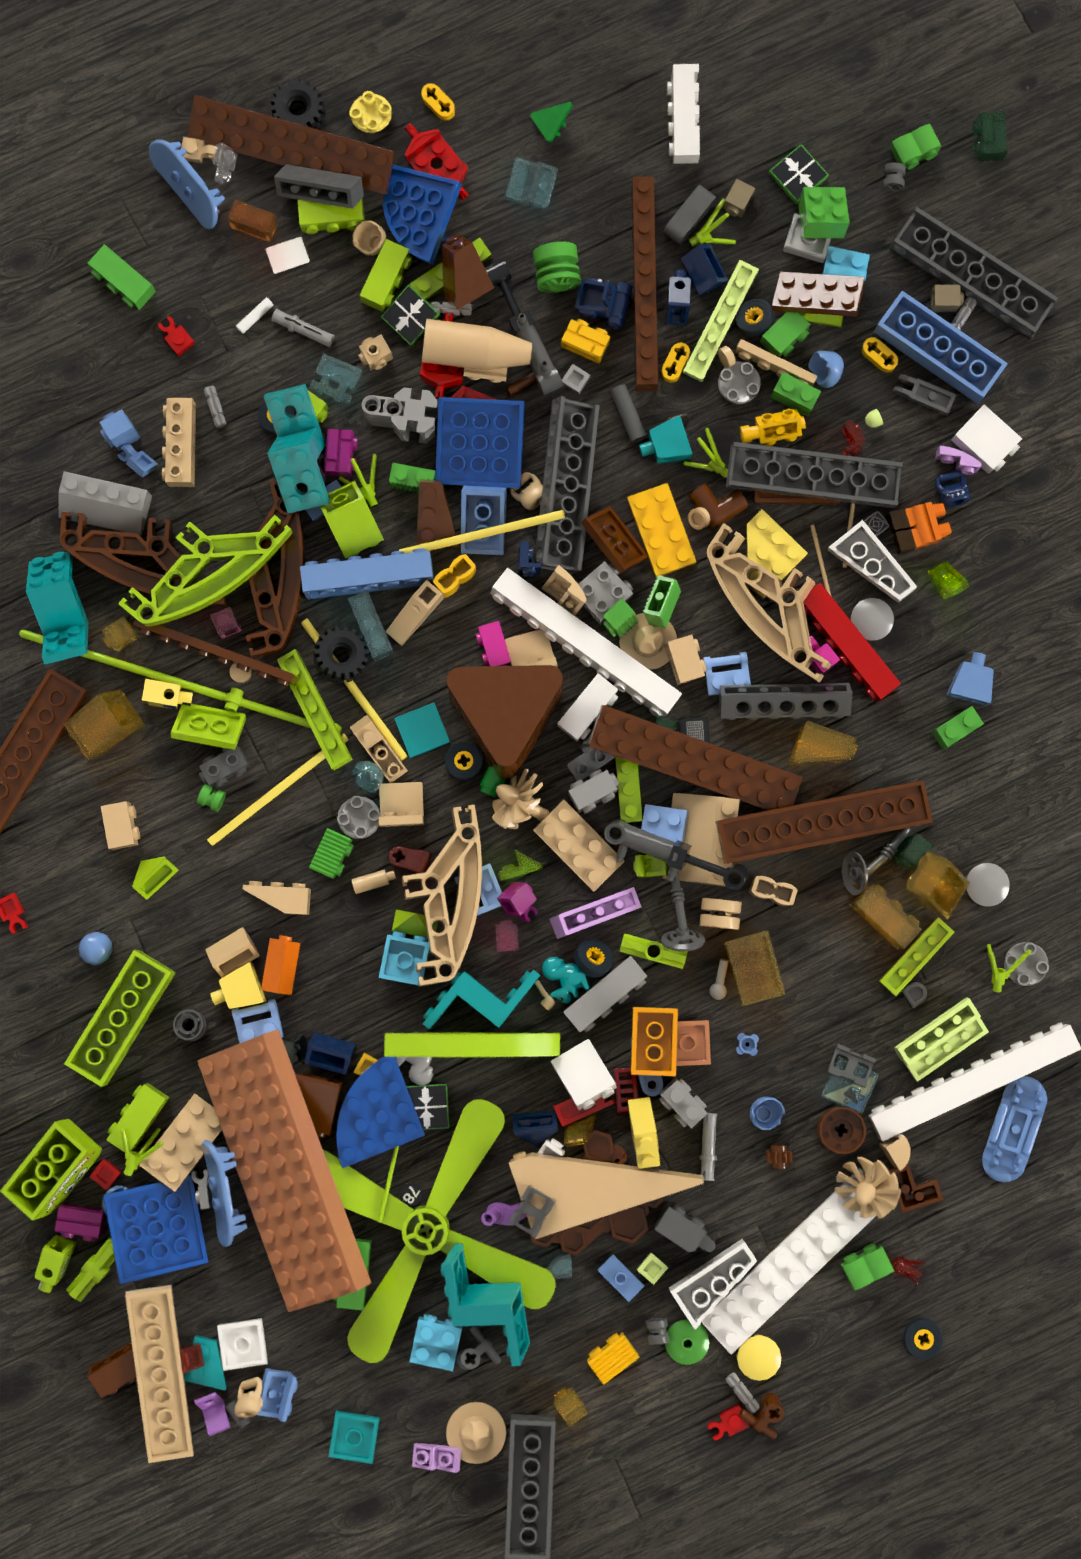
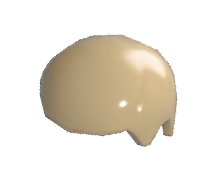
M370 220L362 221L353 232L354 246L368 256L377 255L386 240L384 229Z

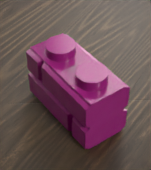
M328 429L324 468L327 476L352 477V471L355 470L350 459L353 458L354 450H358V437H355L352 430Z
M62 1203L58 1208L55 1232H61L60 1236L66 1238H74V1235L83 1236L82 1240L96 1241V1238L99 1239L103 1235L106 1214L103 1209Z

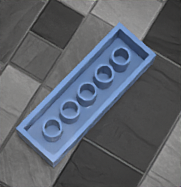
M901 291L874 331L875 334L976 404L981 402L1008 364L904 291Z
M424 548L414 549L413 553L405 554L404 551H395L389 556H383L380 553L371 554L370 558L361 559V556H352L347 561L329 559L327 563L318 564L317 561L306 562L305 566H300L302 589L307 599L421 586L426 580L434 585L432 557L430 551H426Z

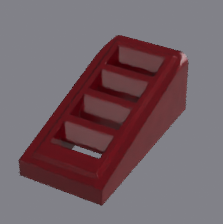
M631 1068L614 1069V1082L617 1087L615 1089L617 1115H629V1107H622L621 1104H628V1100L638 1099L636 1075L631 1074ZM620 1076H631L632 1079H631V1080H619V1077H620ZM632 1085V1088L620 1089V1086ZM633 1094V1097L621 1098V1095Z

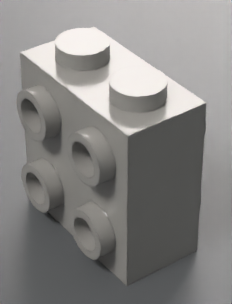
M605 561L578 584L587 599L583 606L600 625L605 621L602 615L621 598L627 602L633 597V588L626 580L622 581L617 576L619 573L613 565H608Z
M599 769L590 774L589 780L584 783L581 779L570 785L571 790L568 791V795L578 813L583 811L586 814L596 808V803L602 801L605 804L615 798L619 782L614 773L609 774L607 770L602 772Z
M674 1078L659 1093L662 1096L659 1100L669 1111L673 1108L677 1112L674 1117L683 1127L688 1124L690 1128H693L708 1114L704 1110L707 1105L697 1095L695 1097L691 1096L689 1092L692 1089L684 1080L680 1079L678 1081Z

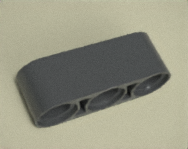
M697 186L668 222L663 233L681 245L711 209L717 197L703 186Z

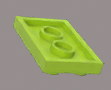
M191 704V706L181 705L171 731V738L235 750L246 721V714Z

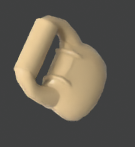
M524 472L521 475V486L530 478L533 482L524 490H521L520 494L515 492L519 488H509L512 497L521 502L524 508L534 510L541 505L543 485L536 475Z
M259 1377L241 1382L238 1390V1401L235 1405L236 1416L249 1418L261 1411L263 1406V1399L261 1398L263 1386L262 1380ZM256 1387L255 1391L244 1393L245 1390Z

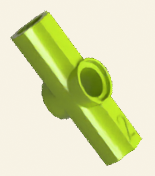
M624 933L619 952L683 969L688 951H673L665 948L661 943ZM651 945H656L659 948V955L655 958L650 957L647 952L648 947Z
M111 1237L106 1240L95 1255L93 1254L81 1268L80 1274L66 1289L72 1298L81 1302L95 1284H98L110 1271V1266L115 1262Z

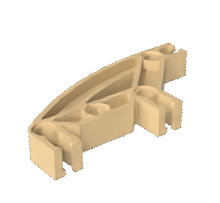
M723 523L707 548V556L725 595L740 617L764 643L784 660L820 683L824 675L821 673L820 675L818 673L814 674L808 667L812 664L813 660L822 663L821 667L823 669H829L832 664L812 650L803 601L815 585L814 580L807 576L805 584L799 591H796L793 587L798 578H801L803 575L802 572L794 568L782 586L781 580L776 575L743 554L736 553L745 539L740 533L735 532V537L728 546L723 544L728 533L731 534L732 532L731 528ZM724 549L723 556L715 558L716 551ZM759 571V577L756 580H750L751 573ZM749 587H752L779 605L783 628L779 627L765 612L751 593ZM788 594H795L793 602H785ZM806 653V660L798 663L796 660L797 655Z
M469 805L465 808V812H470V823L463 825L460 823L458 814L459 811H462L461 807L452 809L455 833L426 873L402 877L403 886H407V882L420 881L422 888L421 891L409 893V889H406L404 893L405 900L429 897L423 906L430 953L439 959L416 964L417 973L421 972V968L433 967L436 978L423 981V977H419V987L452 980L462 963L472 937L479 908L482 881L481 843L475 805ZM464 829L471 830L473 838L470 840L464 839L462 831ZM458 868L457 897L450 925L444 884L455 869ZM432 878L437 882V887L435 889H428L425 881ZM436 921L441 922L444 926L443 932H434L432 924ZM441 965L450 967L451 973L449 976L444 977L440 974L439 968Z

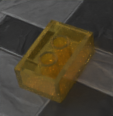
M928 850L919 860L915 873L909 877L906 889L926 909L948 920L970 882L951 861Z
M867 885L865 891L861 895H857L849 906L896 949H905L922 930L918 926L920 922L912 915L907 916L902 911L903 906L896 900L891 901L886 897L887 892L880 885Z
M768 931L723 942L741 1006L786 995Z

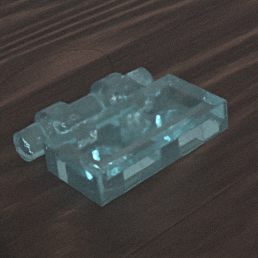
M323 353L315 371L316 375L322 377L319 383L312 380L310 388L317 390L318 394H326L333 397L337 402L341 403L343 401L349 404L352 396L345 394L347 388L355 391L363 370ZM329 381L339 384L338 389L327 386Z

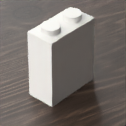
M983 405L956 433L951 441L963 452L981 462V468L990 474L993 470L997 472L1006 463L1003 459L1008 454L1012 456L1020 448L1017 444L1022 438L987 406Z
M589 1039L551 1060L553 1068L578 1110L591 1108L595 1105L597 1099L601 1097L605 1099L614 1093V1089L617 1088L616 1083Z

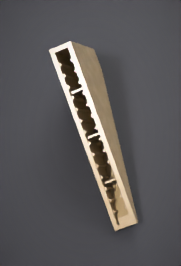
M525 1151L514 1154V1159H511L509 1162L521 1201L524 1200L522 1196L530 1185L556 1201L535 1239L704 1183L703 1175L652 1168L638 1169L637 1166L533 1152L526 1154ZM535 1193L529 1202L537 1209H542L546 1199ZM526 1213L530 1227L532 1228L533 1224L535 1223V1218Z

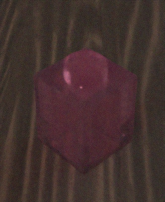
M231 607L210 615L216 631L222 639L242 631Z
M513 920L500 921V925H495L497 952L519 951L518 924H513Z

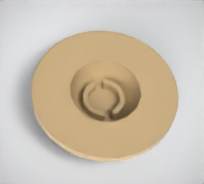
M644 613L636 615L639 624L632 626V629H629V632H626V635L619 639L620 649L649 670L660 668L669 662L664 644L677 639L675 629L670 622H668L666 628L649 625Z
M471 1402L464 1404L449 1419L446 1431L448 1445L461 1448V1460L473 1464L487 1462L498 1455L505 1443L506 1426L504 1420L494 1407L486 1403Z

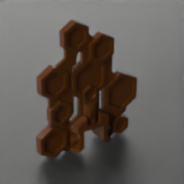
M595 1129L582 1141L585 1155L579 1159L623 1164L627 1161L626 1150L622 1146L614 1144L609 1133ZM663 1197L535 1239L530 1234L532 1243L546 1248L551 1243H561L562 1251L577 1256L602 1232L608 1233L611 1230L613 1238L634 1244L649 1230L646 1216L650 1213L649 1207L657 1208L663 1202Z

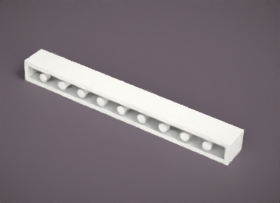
M509 568L504 571L493 585L491 594L496 602L504 603L510 607V611L514 615L522 616L528 620L527 623L532 628L542 629L545 632L544 635L549 640L557 641L562 645L564 651L569 654H575L580 658L579 660L587 667H593L597 670V674L615 683L614 686L621 692L626 691L636 703L647 706L654 716L664 719L682 695L677 689Z
M1062 1022L1051 1026V1031L1045 1034L1042 1032L1035 1033L1030 1036L1031 1040L1025 1043L1023 1041L1016 1042L1010 1045L1011 1049L1006 1052L999 1050L990 1055L991 1059L983 1061V1059L971 1063L972 1067L965 1071L963 1068L951 1073L952 1077L945 1080L943 1077L932 1081V1086L926 1089L922 1086L911 1091L912 1095L904 1098V1096L893 1099L891 1101L892 1104L887 1107L880 1105L872 1109V1114L868 1115L878 1139L885 1141L1081 1050L1071 1026L1063 1025Z

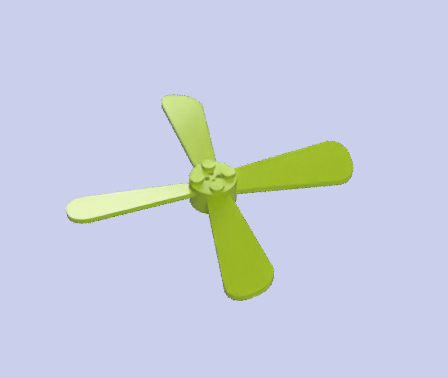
M476 1099L464 1107L426 1205L412 1209L391 1193L388 1194L382 1223L401 1230L402 1238L406 1245L349 1330L347 1337L348 1346L363 1361L377 1363L385 1358L425 1256L432 1255L439 1250L448 1254L454 1244H463L466 1267L489 1283H521L525 1307L540 1309L547 1305L554 1294L556 1287L555 1278L546 1268L450 1230L449 1220L446 1217L447 1213L504 1127L505 1117L501 1108L487 1100ZM323 1150L343 1207L378 1221L385 1189L351 1166L342 1168L338 1157L329 1151Z

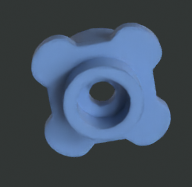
M740 1033L737 1036L739 1043L736 1052L738 1054L748 1053L751 1056H755L758 1053L756 1048L759 1038L756 1034L749 1036Z

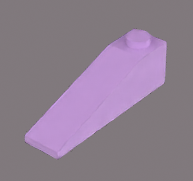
M632 887L550 918V922L557 939L639 909L641 904L635 888Z

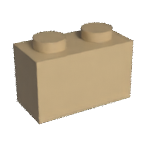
M692 635L664 644L677 685L705 676L706 666L704 660H700L698 651H700L697 639H693Z
M124 801L101 806L108 849L116 850L138 845L140 832L139 828L135 827L134 818H136L134 805L131 806L130 802Z

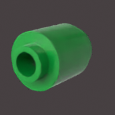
M488 766L480 784L482 786L480 791L496 798L497 786L504 784L506 779L500 778L493 767Z

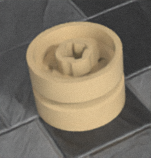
M702 898L701 909L710 912V914L700 915L699 926L739 930L740 919L731 916V914L741 913L742 902Z

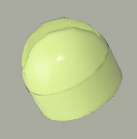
M877 409L870 411L866 415L865 421L869 427L876 428L883 425L882 417Z

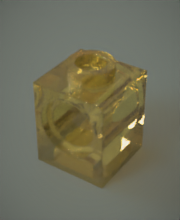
M125 617L120 618L102 630L105 635L102 639L109 649L113 648L117 652L139 638Z
M572 1387L568 1390L563 1388L555 1394L554 1406L569 1427L588 1414L586 1406Z

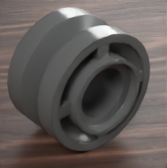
M187 1009L176 1015L173 1021V1029L179 1038L194 1042L205 1035L207 1021L201 1013ZM193 1020L195 1023L194 1028L191 1031H187V1022Z

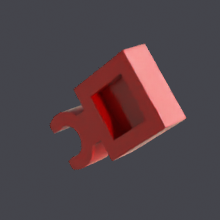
M168 316L169 327H163L161 323L158 326L163 333L168 334L164 339L175 353L180 356L193 346L195 342L181 325L175 328L174 320Z
M12 893L0 899V917L3 922L10 921V932L12 934L17 933L15 928L17 923H20L23 929H27V922L19 916L25 912L17 894Z
M739 1404L719 1414L721 1421H711L708 1423V1429L713 1427L719 1429L718 1433L713 1435L714 1440H719L726 1431L729 1436H732L749 1427L748 1422L739 1417L741 1411Z

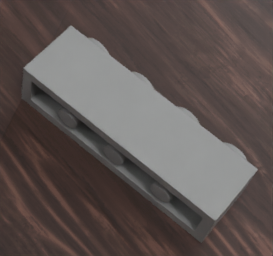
M629 956L563 1012L579 1032L582 1030L588 1032L596 1025L594 1020L599 1016L605 1018L613 1011L611 1009L612 1005L616 1002L620 1005L630 996L627 993L635 988L637 991L646 983L644 979L647 975L635 960Z

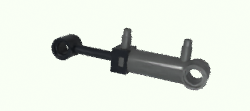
M502 259L484 267L493 286L500 287L514 316L509 318L510 328L514 336L532 343L530 367L542 394L546 395L562 388L561 377L553 366L541 341L529 310L521 313L507 284V281L512 279L506 262Z
M623 819L612 821L605 829V839L611 844H620L617 851V862L623 861L628 848L667 862V865L670 866L667 873V881L669 882L674 880L677 871L682 870L686 863L722 876L725 886L730 890H739L748 879V870L741 864H733L726 869L689 855L692 845L681 841L674 842L629 825ZM613 827L619 828L621 830L622 835H615L613 832ZM731 873L739 874L741 881L733 880Z

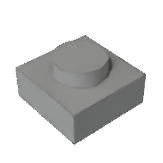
M572 364L563 377L562 383L565 387L579 395L588 382L590 374Z

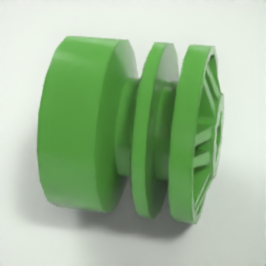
M552 242L535 248L533 257L535 268L538 269L536 272L538 290L548 293L563 292L574 289L581 284L580 269L576 265L578 254L575 244L570 242Z

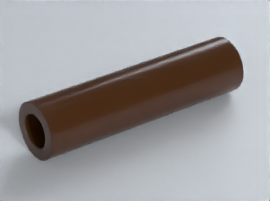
M531 372L507 386L506 390L510 397L536 383L534 373Z

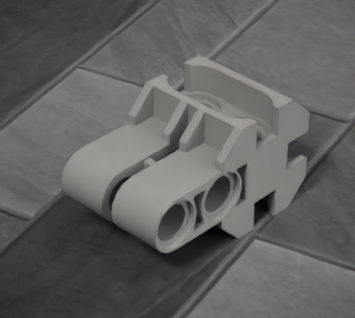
M405 387L397 392L394 398L369 395L363 399L362 409L366 421L370 425L394 428V432L401 441H409L410 431L420 434L419 443L427 444L436 437L435 419H438V402L430 391L422 390L421 400L411 399L412 388Z

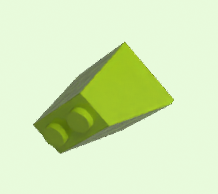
M355 481L328 493L329 504L322 505L320 508L345 558L356 556L360 551L368 547H375L384 540Z

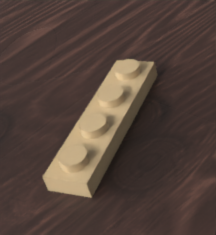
M742 339L736 348L735 353L745 361L751 360L757 363V366L763 370L770 369L776 372L778 377H781L784 372L812 387L817 379V375Z

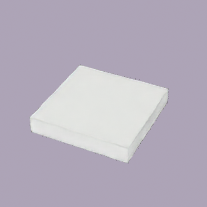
M262 1318L217 1326L223 1371L268 1363Z

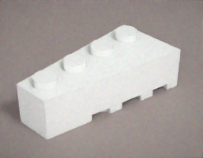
M673 64L671 82H667V95H671V102H668V115H672V122L668 123V135L672 136V143H669V156H673V164L698 163L700 130L699 125H697L699 123V105H697L699 83H696L699 64Z
M863 520L828 547L830 553L898 603L917 588L915 583Z
M743 1239L669 1287L671 1294L695 1330L704 1318L714 1310V1307L722 1298L724 1299L732 1287L757 1262Z

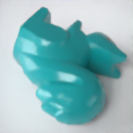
M549 957L544 961L542 965L544 977L551 981L560 980L561 988L553 991L550 994L551 997H555L567 1004L571 1001V993L575 998L579 996L578 988L583 987L585 990L591 988L588 975L580 971L576 964H564V960L558 957Z

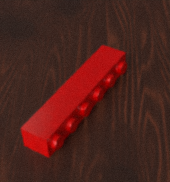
M819 583L812 588L803 604L806 616L808 615L813 621L811 623L813 628L818 633L822 632L826 637L825 642L832 650L835 649L837 651L840 662L845 667L848 665L853 671L851 673L853 678L865 686V692L868 697L879 702L901 683L823 585Z

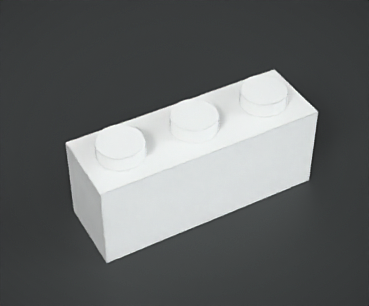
M597 674L560 719L557 726L576 742L580 738L584 740L591 732L589 727L593 722H596L601 705H609L611 707L618 699L616 695L618 689L600 674Z

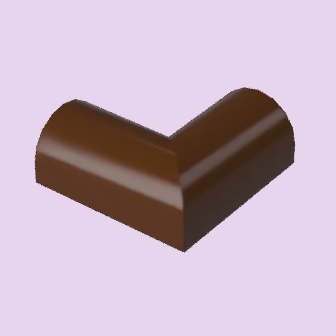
M707 484L701 485L689 495L696 508L703 507L708 511L710 515L708 526L712 531L748 508L746 499L737 489L720 501H718Z
M909 1164L901 1171L894 1167L887 1169L890 1175L894 1172L897 1176L898 1188L901 1189L898 1200L901 1213L944 1200L936 1178L915 1185Z

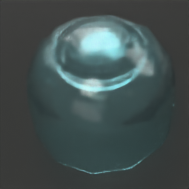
M359 761L355 764L352 774H357L356 784L367 792L376 793L384 781V775L380 767L371 761Z

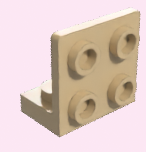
M542 629L505 639L512 666L552 665L558 668L550 640L544 635L545 632Z
M422 782L386 783L379 785L380 827L424 825Z

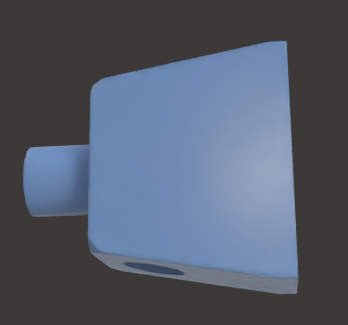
M973 652L971 663L964 661L959 665L946 696L984 706L991 703L993 669L984 666L985 654Z

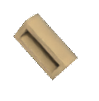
M243 927L205 949L213 968L221 978L260 956Z
M898 1134L879 1143L892 1167L901 1171L907 1165L911 1153L906 1137Z

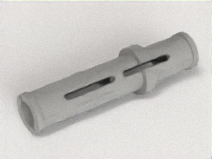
M276 309L272 315V322L288 328L290 332L295 331L329 348L334 341V334L300 320L296 315L291 316L279 309Z
M708 1113L703 1117L702 1155H699V1160H701V1175L707 1181H714L715 1161H717V1156H715L716 1113Z

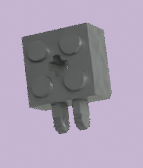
M666 1202L653 1223V1227L657 1232L688 1252L695 1251L697 1247L708 1251V1253L715 1250V1241L706 1234L705 1224L700 1218L693 1214L689 1217L685 1214L684 1208L675 1202L672 1205Z

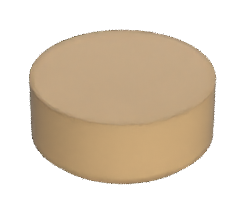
M728 346L718 349V357L724 367L728 366L730 368L735 365V356Z
M697 507L689 512L688 521L694 529L700 530L709 525L710 515L705 508Z
M233 663L230 667L231 678L237 683L247 682L252 676V670L249 669L248 672L236 668L237 664Z

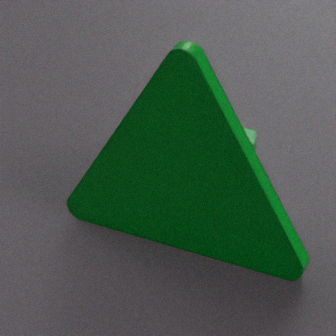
M571 102L531 113L530 117L548 143H551L555 136L560 137L559 129L566 126L564 120L573 107Z

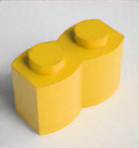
M466 554L461 555L451 563L450 568L444 569L436 575L433 584L443 593L444 598H447L458 590L460 584H464L473 578L476 573V565Z

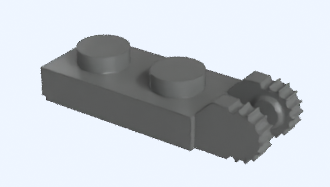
M903 374L899 376L898 380L901 383L913 386L912 391L895 386L893 390L895 394L908 398L912 402L947 416L949 414L956 394L918 378L914 379Z

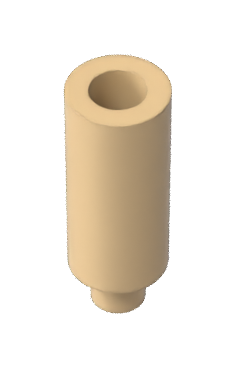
M384 869L351 880L354 891L358 894L389 885V881L396 879L394 870L386 872Z

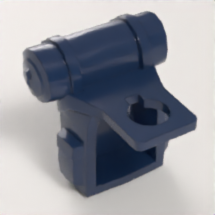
M594 278L582 280L577 293L575 309L584 317L607 319L606 325L609 328L621 330L626 321V313L632 297L633 286L626 282H617L616 285H612L609 280H606V283H604L603 280Z

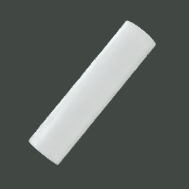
M266 297L236 325L237 329L244 334L273 306V303Z

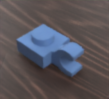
M128 443L121 446V449L124 451L118 454L119 459L127 461L126 465L141 477L156 469L158 464L143 451L136 452Z

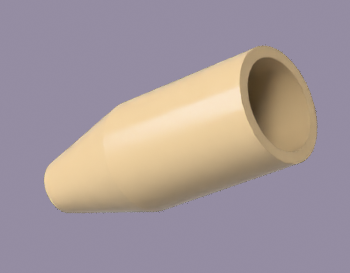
M426 319L422 362L464 367L463 376H467L472 380H479L480 378L489 379V381L495 383L506 381L507 367L530 365L531 342L489 326Z

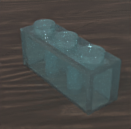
M368 591L348 598L374 661L394 654Z

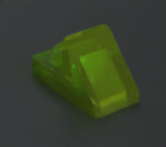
M947 561L928 571L929 576L944 600L969 588L968 581Z
M514 849L519 866L515 867L514 864L501 867L502 871L498 873L502 882L542 870L543 868L539 862Z

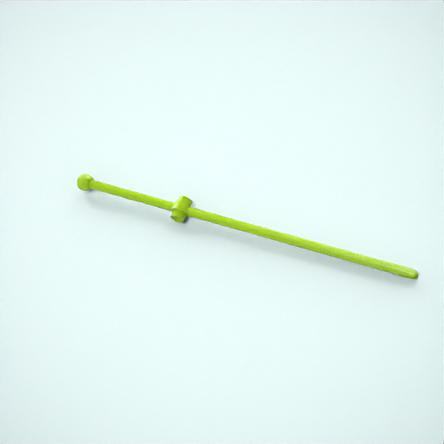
M20 630L19 635L22 638L43 644V635ZM88 649L87 654L80 655L161 682L181 685L183 689L225 701L224 708L228 711L237 712L238 707H244L311 728L306 718L244 699L242 697L244 692L232 687L230 693H224ZM335 723L341 735L342 727L339 724Z

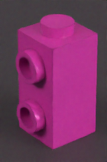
M499 621L478 627L479 633L476 634L479 646L483 645L486 652L482 654L485 666L512 665Z

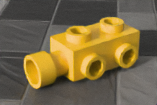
M786 409L783 412L773 414L766 413L755 417L756 426H741L740 436L742 443H749L753 439L758 438L760 444L772 446L776 441L783 439L788 442L795 441L798 436H802V429L806 428L804 416H800L797 409Z

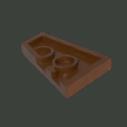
M423 479L419 481L416 544H424L456 536L442 481ZM460 544L452 545L449 547H459Z

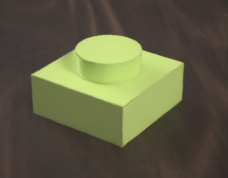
M650 1252L639 1265L637 1271L654 1285L668 1269V1266Z

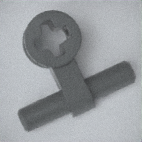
M478 1326L470 1327L469 1331L475 1337L478 1344L474 1348L460 1350L456 1356L457 1365L462 1369H474L479 1365L480 1356L484 1352L494 1365L500 1363L501 1358L492 1347L493 1343L491 1340L483 1335ZM465 1355L472 1356L470 1358L471 1363H465V1360L467 1359Z

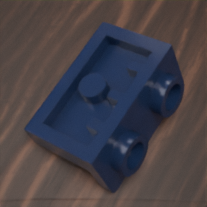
M520 541L518 575H523V578L533 579L536 575H540L541 563H532L533 548H529V541Z

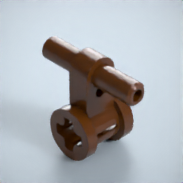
M769 1393L762 1397L760 1402L762 1410L756 1417L745 1409L740 1411L739 1417L748 1422L751 1428L758 1433L762 1432L774 1440L778 1434L768 1424L781 1421L784 1417V1409L781 1406L780 1398L776 1394Z

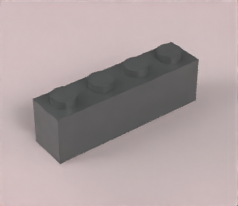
M287 164L274 176L277 196L351 209L364 197L362 178L359 176Z

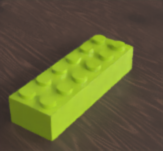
M134 950L64 1064L101 1087L107 1086L176 972L144 952Z

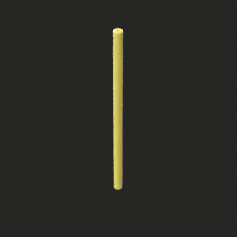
M560 510L399 549V551H404L405 554L413 553L414 549L424 548L426 551L436 550L564 519L565 515L564 511Z
M307 618L301 622V625L316 644L320 635ZM332 653L333 659L336 662H339L335 655ZM344 680V684L400 761L407 758L408 756L354 681L352 680L347 683V680Z
M344 733L341 735L344 743L349 740ZM321 750L207 839L212 846L318 765L326 758L323 751Z

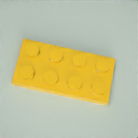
M668 483L627 497L656 578L657 576H663L696 564L695 556Z

